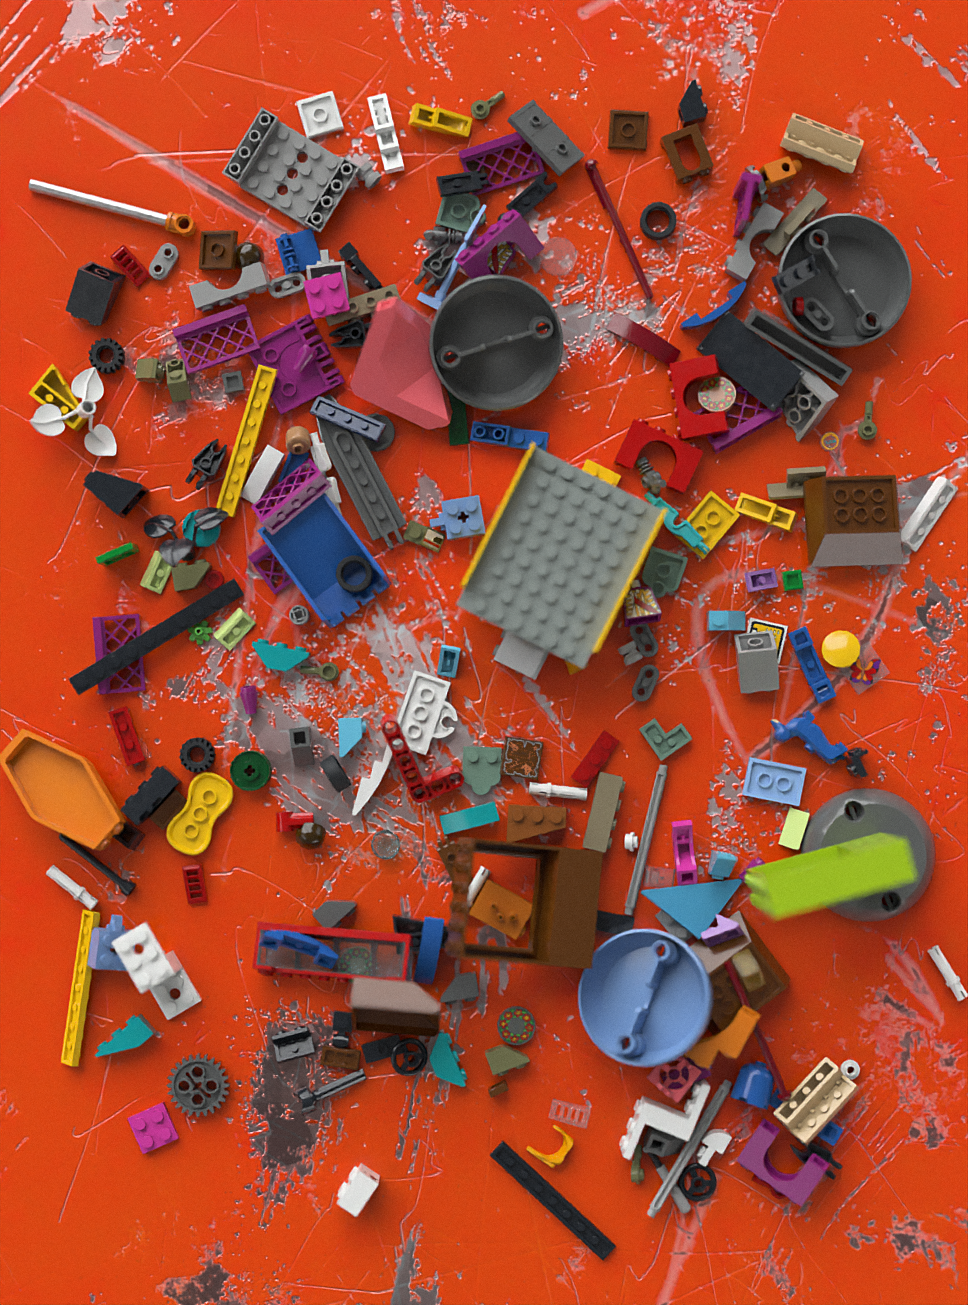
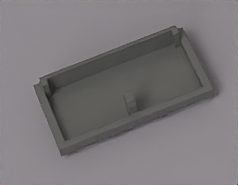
M531 100L516 111L507 120L532 147V151L537 152L559 177L585 156L534 100Z

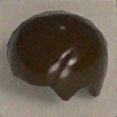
M244 242L237 246L236 266L242 270L243 267L258 262L263 263L264 253L259 245Z
M304 823L300 830L297 828L296 842L306 849L318 848L324 842L326 830L323 826L316 823Z

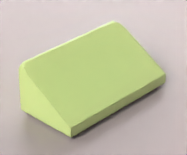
M159 551L154 552L140 585L161 594L173 567L162 558Z
M238 608L214 633V637L228 650H231L256 622L241 608Z
M789 808L778 844L799 850L810 814Z

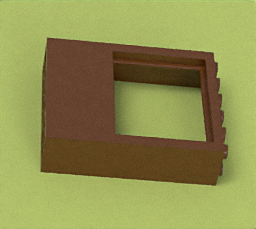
M459 837L455 847L457 860L453 866L455 879L451 886L453 899L449 906L451 919L447 925L449 939L445 945L447 955L463 959L592 969L603 852ZM474 853L537 859L528 948L465 943Z

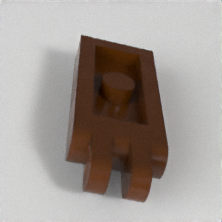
M445 835L443 837L446 844L443 845L439 838L437 839L439 847L436 849L452 881H454L455 872L453 866L457 860L456 844L454 840L450 841L448 836Z

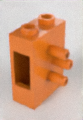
M487 879L469 914L516 940L518 936H523L527 928L524 926L527 919L531 921L532 903Z

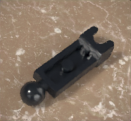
M543 172L506 205V209L508 211L514 209L522 217H525L540 202L553 193L558 185L556 182L545 185L544 181L547 179V172ZM505 213L500 214L497 221L501 220Z
M350 242L338 251L340 257L347 265L352 264L351 269L357 276L361 274L365 280L363 282L370 290L372 288L374 290L383 288L379 280L358 258V251Z

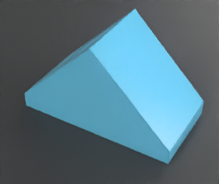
M441 645L437 675L456 677L461 648Z

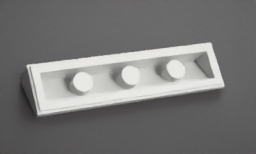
M940 476L936 478L901 531V543L914 552L918 550L958 490L948 479Z

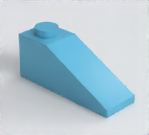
M711 850L708 873L712 874V878L723 880V877H729L737 857L731 853Z

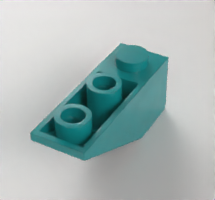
M142 1014L138 1017L133 1015L126 1021L128 1026L123 1030L118 1028L111 1035L113 1039L109 1043L105 1040L97 1047L99 1051L95 1056L99 1057L139 1047L156 1030Z

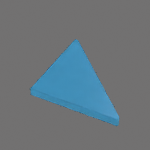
M734 879L642 890L640 893L693 936L700 939L702 937L701 933L707 930L716 918L715 914H719L743 880Z

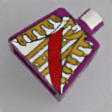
M513 241L500 242L490 251L487 262L488 268L493 275H503L515 257L516 250L512 247Z
M633 580L630 590L627 591L623 599L624 627L660 621L662 612L651 587L642 588L640 580Z

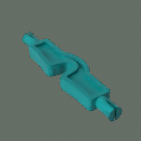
M650 491L644 495V498L651 505L661 510L667 509L663 520L666 528L672 534L682 537L694 549L699 548L704 555L707 554V551H710V548L703 543V537L687 520L677 526L674 525L675 520L679 516L677 510L668 505L661 497L656 498Z

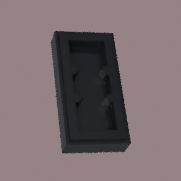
M399 1034L361 1044L366 1064L391 1057L392 1049L400 1041ZM401 1049L398 1050L397 1055L403 1053Z

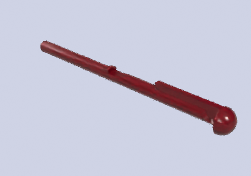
M589 159L585 163V170L590 177L603 209L606 208L619 234V241L627 253L646 298L650 299L654 295L596 165L599 163L595 159Z
M731 960L726 961L724 966L742 1007L745 1005L752 1009ZM757 1022L753 1032L780 1091L777 1097L781 1101H788L792 1096V1091L786 1090Z

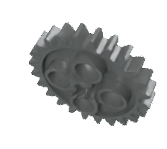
M200 1053L197 1054L196 1058L190 1054L189 1060L183 1057V1064L177 1062L175 1065L178 1069L172 1068L170 1071L174 1075H169L167 1078L172 1081L167 1084V1087L172 1088L167 1094L174 1095L171 1102H178L175 1108L182 1106V1113L189 1110V1116L196 1112L197 1117L200 1116L201 1112L207 1116L208 1110L214 1113V1106L220 1108L222 1105L219 1101L225 1102L226 1098L223 1095L229 1093L225 1087L230 1086V1083L225 1082L229 1075H223L226 1068H219L222 1062L220 1061L215 1064V1057L208 1060V1054L201 1058ZM194 1068H202L203 1075H196ZM183 1080L187 1081L189 1089H183L180 1086V1082ZM210 1080L216 1082L217 1088L210 1089L207 1082ZM200 1081L202 1083L201 1087L196 1088V1083ZM194 1095H201L203 1102L197 1103L194 1100Z

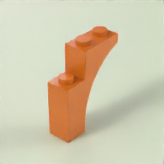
M743 1005L734 1021L726 1029L714 1036L699 1039L682 1057H689L695 1061L694 1063L697 1066L707 1069L713 1063L719 1050L726 1057L736 1059L761 1015Z

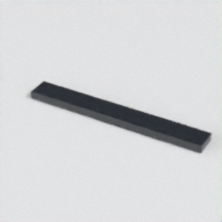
M502 1140L490 1153V1156L602 1260L616 1247L603 1232L505 1141Z

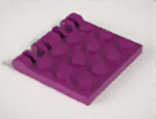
M310 314L259 339L258 342L261 350L249 353L256 369L260 364L278 370L271 397L281 415L345 383L342 375L329 381L327 380L339 374V368L333 369L326 374L322 371V368L330 366L335 362L333 358H329L320 364L318 363V361L331 355L325 342L312 347L318 351L316 354L317 358L304 370L303 374L293 369L300 347H303L304 344L313 345L322 339L321 335H316L309 340H306L304 335L317 329L315 324L306 327L313 322ZM255 343L246 346V348L255 346Z

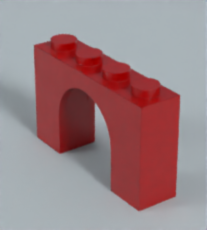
M713 354L670 363V369L667 372L669 381L673 383L671 396L676 401V407H674L675 417L679 418L680 425L677 426L678 436L682 437L684 441L730 432L728 417L725 411L698 415L692 413L686 403L687 392L694 383L720 376L717 356Z
M634 419L613 463L631 471L640 450L650 443H662L671 449L675 457V466L665 487L683 495L704 451L700 450L701 447L695 443L690 442V444L683 442L680 436L665 434L666 430L660 427L652 428L648 426L649 423L643 419Z

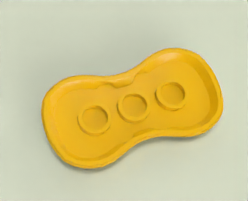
M210 772L200 773L192 780L184 808L170 821L167 827L168 842L176 850L188 855H198L208 847L214 822L230 806L233 799V789L229 782L221 776Z

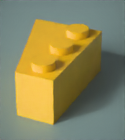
M53 363L28 393L42 405L53 404L57 406L61 411V417L74 411L80 404L63 375ZM75 414L62 421L78 432L89 418H82Z

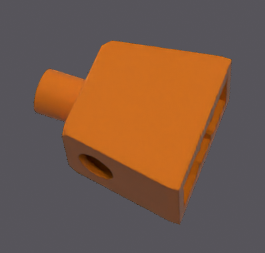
M789 156L763 165L759 172L766 185V191L789 182L796 175V172L802 170V165L798 159L791 161Z

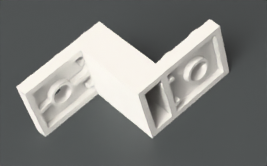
M147 922L111 942L139 991L142 993L150 989L167 1020L202 1000L174 951L172 950L165 954ZM135 944L143 945L144 952L142 954L134 952ZM173 988H177L180 991V997L177 999L172 998L170 995V991Z
M702 1079L693 1083L691 1099H687L684 1105L685 1113L643 1095L640 1100L637 1099L633 1109L635 1110L634 1117L629 1118L626 1126L628 1128L627 1134L621 1137L619 1143L622 1156L629 1160L631 1159L645 1124L689 1141L710 1089L707 1080Z

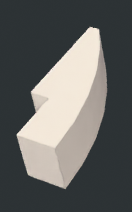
M267 445L253 469L241 497L253 504L261 499L275 477L276 471L285 458V454Z

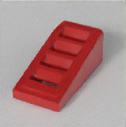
M122 245L110 256L112 261L137 288L151 276L125 245ZM125 253H127V255L121 261H118L119 258H121ZM132 259L133 261L124 268L123 265ZM137 264L138 267L130 274L128 271ZM142 270L144 273L135 280L133 277Z
M203 864L183 866L182 872L188 904L207 902ZM198 871V874L189 875L188 872ZM199 878L200 882L190 883L189 879ZM201 886V889L191 890V887ZM202 893V897L192 898L191 894Z

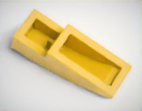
M416 103L412 107L409 125L444 134L468 137L473 118L438 107L432 108Z
M744 493L740 494L734 509L738 513L790 533L798 517V514L794 511Z

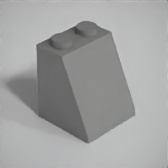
M504 629L501 635L503 641L501 645H496L492 653L495 656L493 660L535 680L549 651Z
M773 631L734 634L741 693L751 694L757 691L770 692L779 689L778 656Z

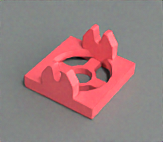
M682 1056L675 1059L680 1061L677 1066L669 1067L666 1063L657 1065L647 1076L659 1090L673 1098L676 1102L682 1098L701 1074V1070ZM684 1066L687 1067L689 1072L688 1080L682 1077L681 1070ZM661 1068L666 1071L667 1076L663 1084L660 1079ZM671 1069H677L680 1073L679 1077L675 1080L670 1079L668 1076ZM678 1081L683 1085L678 1089L668 1088L672 1082Z

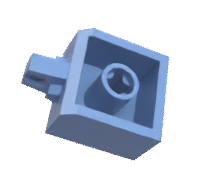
M479 495L441 501L443 513H438L439 518L429 520L431 528L441 526V531L446 530L448 541L486 535ZM462 513L465 516H469L465 523H462V520H458Z
M112 914L110 924H107L106 928H93L88 966L94 969L128 971L111 943L131 931L125 929V926L122 925L123 916Z

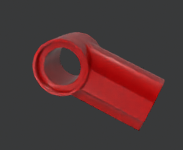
M276 812L277 832L294 831L297 828L301 829L304 823H314V812Z

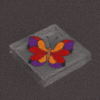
M868 641L860 646V655L852 666L839 667L858 695L890 673Z

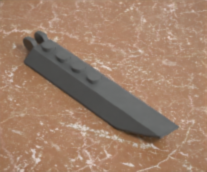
M330 394L323 397L339 404ZM316 417L321 441L325 444V448L372 540L384 537L391 550L394 548L393 543L387 535L394 532L398 542L403 544L404 541L398 529L407 524L364 438Z

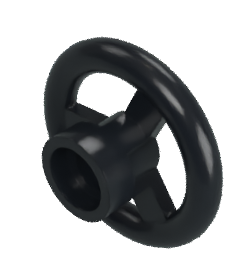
M405 1038L399 1041L391 1052L392 1067L403 1076H413L421 1072L428 1059L425 1045L415 1038ZM406 1044L418 1046L421 1053L409 1051ZM399 1049L404 1054V1061L401 1067H399L396 1061ZM412 1055V1059L408 1061V1057ZM408 1066H409V1067H415V1066H417V1067H416L415 1069H413V1070H407Z
M692 1163L682 1171L678 1179V1185L687 1199L704 1201L714 1193L717 1179L714 1171L709 1166ZM695 1169L706 1171L711 1180H705L703 1177L698 1176ZM690 1172L692 1180L691 1186L687 1191L684 1179L686 1174ZM700 1180L701 1184L696 1186L695 1181ZM706 1186L710 1187L709 1190L703 1195H693L694 1192H703L706 1189Z

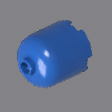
M756 1061L755 1064H744L739 1070L730 1097L767 1110L775 1084L770 1070L766 1068L767 1064Z

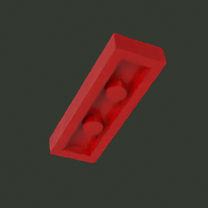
M128 706L108 712L126 765L130 766L145 761L146 758Z
M603 730L571 777L587 788L620 741Z

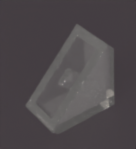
M646 865L643 885L656 888L673 887L675 869Z

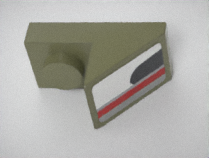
M410 520L403 538L438 553L446 535Z

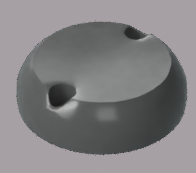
M838 213L824 216L809 223L791 239L782 254L777 274L811 255L815 256V263L822 272L788 292L778 295L785 316L799 333L823 346L853 348L873 342L887 333L896 324L908 304L911 294L912 273L909 259L902 244L888 228L869 217L858 214ZM815 237L820 239V241L822 242L821 246L819 245ZM806 265V269L809 272L810 269L808 265ZM803 297L804 301L808 298L819 300L834 317L833 328L828 332H821L817 330L804 314L802 316H794L792 311L793 298ZM809 306L808 310L810 312H813L815 310V307ZM867 317L873 320L874 326L871 325ZM827 320L821 321V325L826 326L828 324Z
M486 275L463 283L443 300L431 324L429 353L438 378L456 398L470 406L484 410H508L522 406L535 399L551 383L560 366L563 354V332L554 307L537 288L511 276ZM547 329L544 334L539 333V331ZM448 352H452V353H453V354H450V355L445 356L446 353H448ZM455 358L452 363L446 362V360Z
M860 788L840 793L825 802L814 813L806 826L801 843V854L880 832L906 839L916 879L824 904L831 911L842 917L862 922H875L893 918L911 908L921 898L931 882L936 855L931 830L920 812L904 798L894 793L875 788ZM847 806H848V809H849V811H850L851 816H849V815L846 814V808H847ZM883 896L885 898L887 906L882 903Z

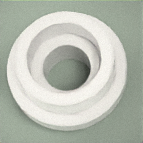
M631 832L625 835V849L634 851V848L638 847V836Z
M846 1060L840 1067L842 1073L849 1079H855L860 1073V1067L854 1060ZM849 1067L854 1068V1071L852 1073L847 1072V1069Z

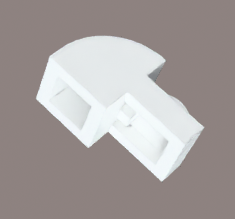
M712 1129L705 1132L701 1139L705 1146L702 1145L696 1154L698 1162L706 1166L715 1150L722 1154L732 1139L731 1135L721 1129Z

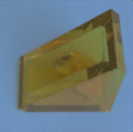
M749 949L731 957L748 992L766 984L762 972Z

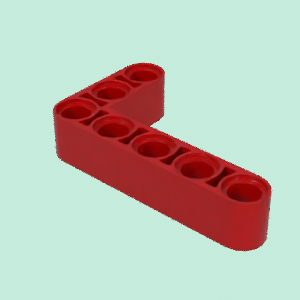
M392 714L382 717L380 723L383 734L410 795L415 802L423 803L462 786L464 776L462 770L457 765L448 766L422 777L397 718ZM388 723L395 724L392 728L385 727ZM397 739L402 740L398 745L393 744ZM403 756L409 757L407 761L400 760ZM410 773H416L412 778L407 777ZM453 774L459 775L456 779L450 778ZM437 781L441 782L439 786H432ZM418 789L424 790L421 794L415 793Z

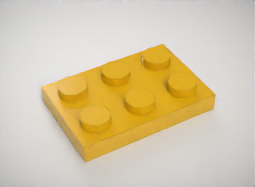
M710 491L686 520L703 537V543L711 551L740 514ZM674 535L700 558L704 559L706 557L699 548L694 549L682 537Z

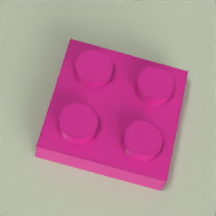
M341 272L303 281L313 320L350 311Z
M164 1102L128 1118L143 1154L179 1138Z

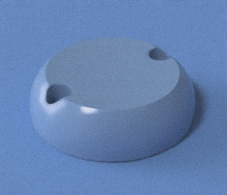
M635 929L610 938L593 953L592 969L584 968L580 979L578 1005L580 1016L588 1035L603 1052L629 1065L641 1067L657 1066L683 1056L699 1041L711 1016L713 991L704 963L689 945L663 931ZM665 946L662 956H660V951ZM630 1038L627 1048H625L626 1041Z

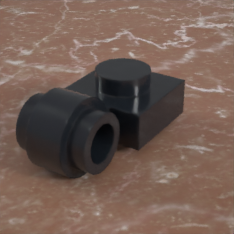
M338 1010L334 1012L332 1030L339 1031L338 1034L333 1035L332 1046H336V1048H348L349 1036H346L345 1032H352L351 1012Z

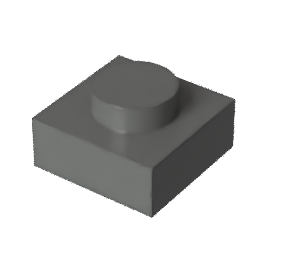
M241 371L222 374L226 394L245 390Z

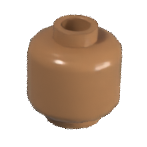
M301 426L290 428L286 432L287 450L296 455L306 453L311 445L309 431Z

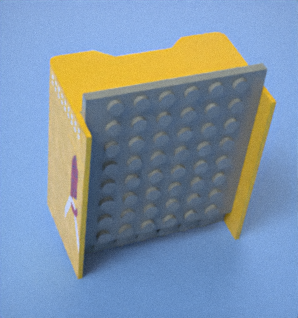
M532 442L461 584L463 592L456 605L584 668L590 654L598 651L667 509L661 510L617 488L616 486L621 475L589 459L586 460L581 470L535 447L536 444Z

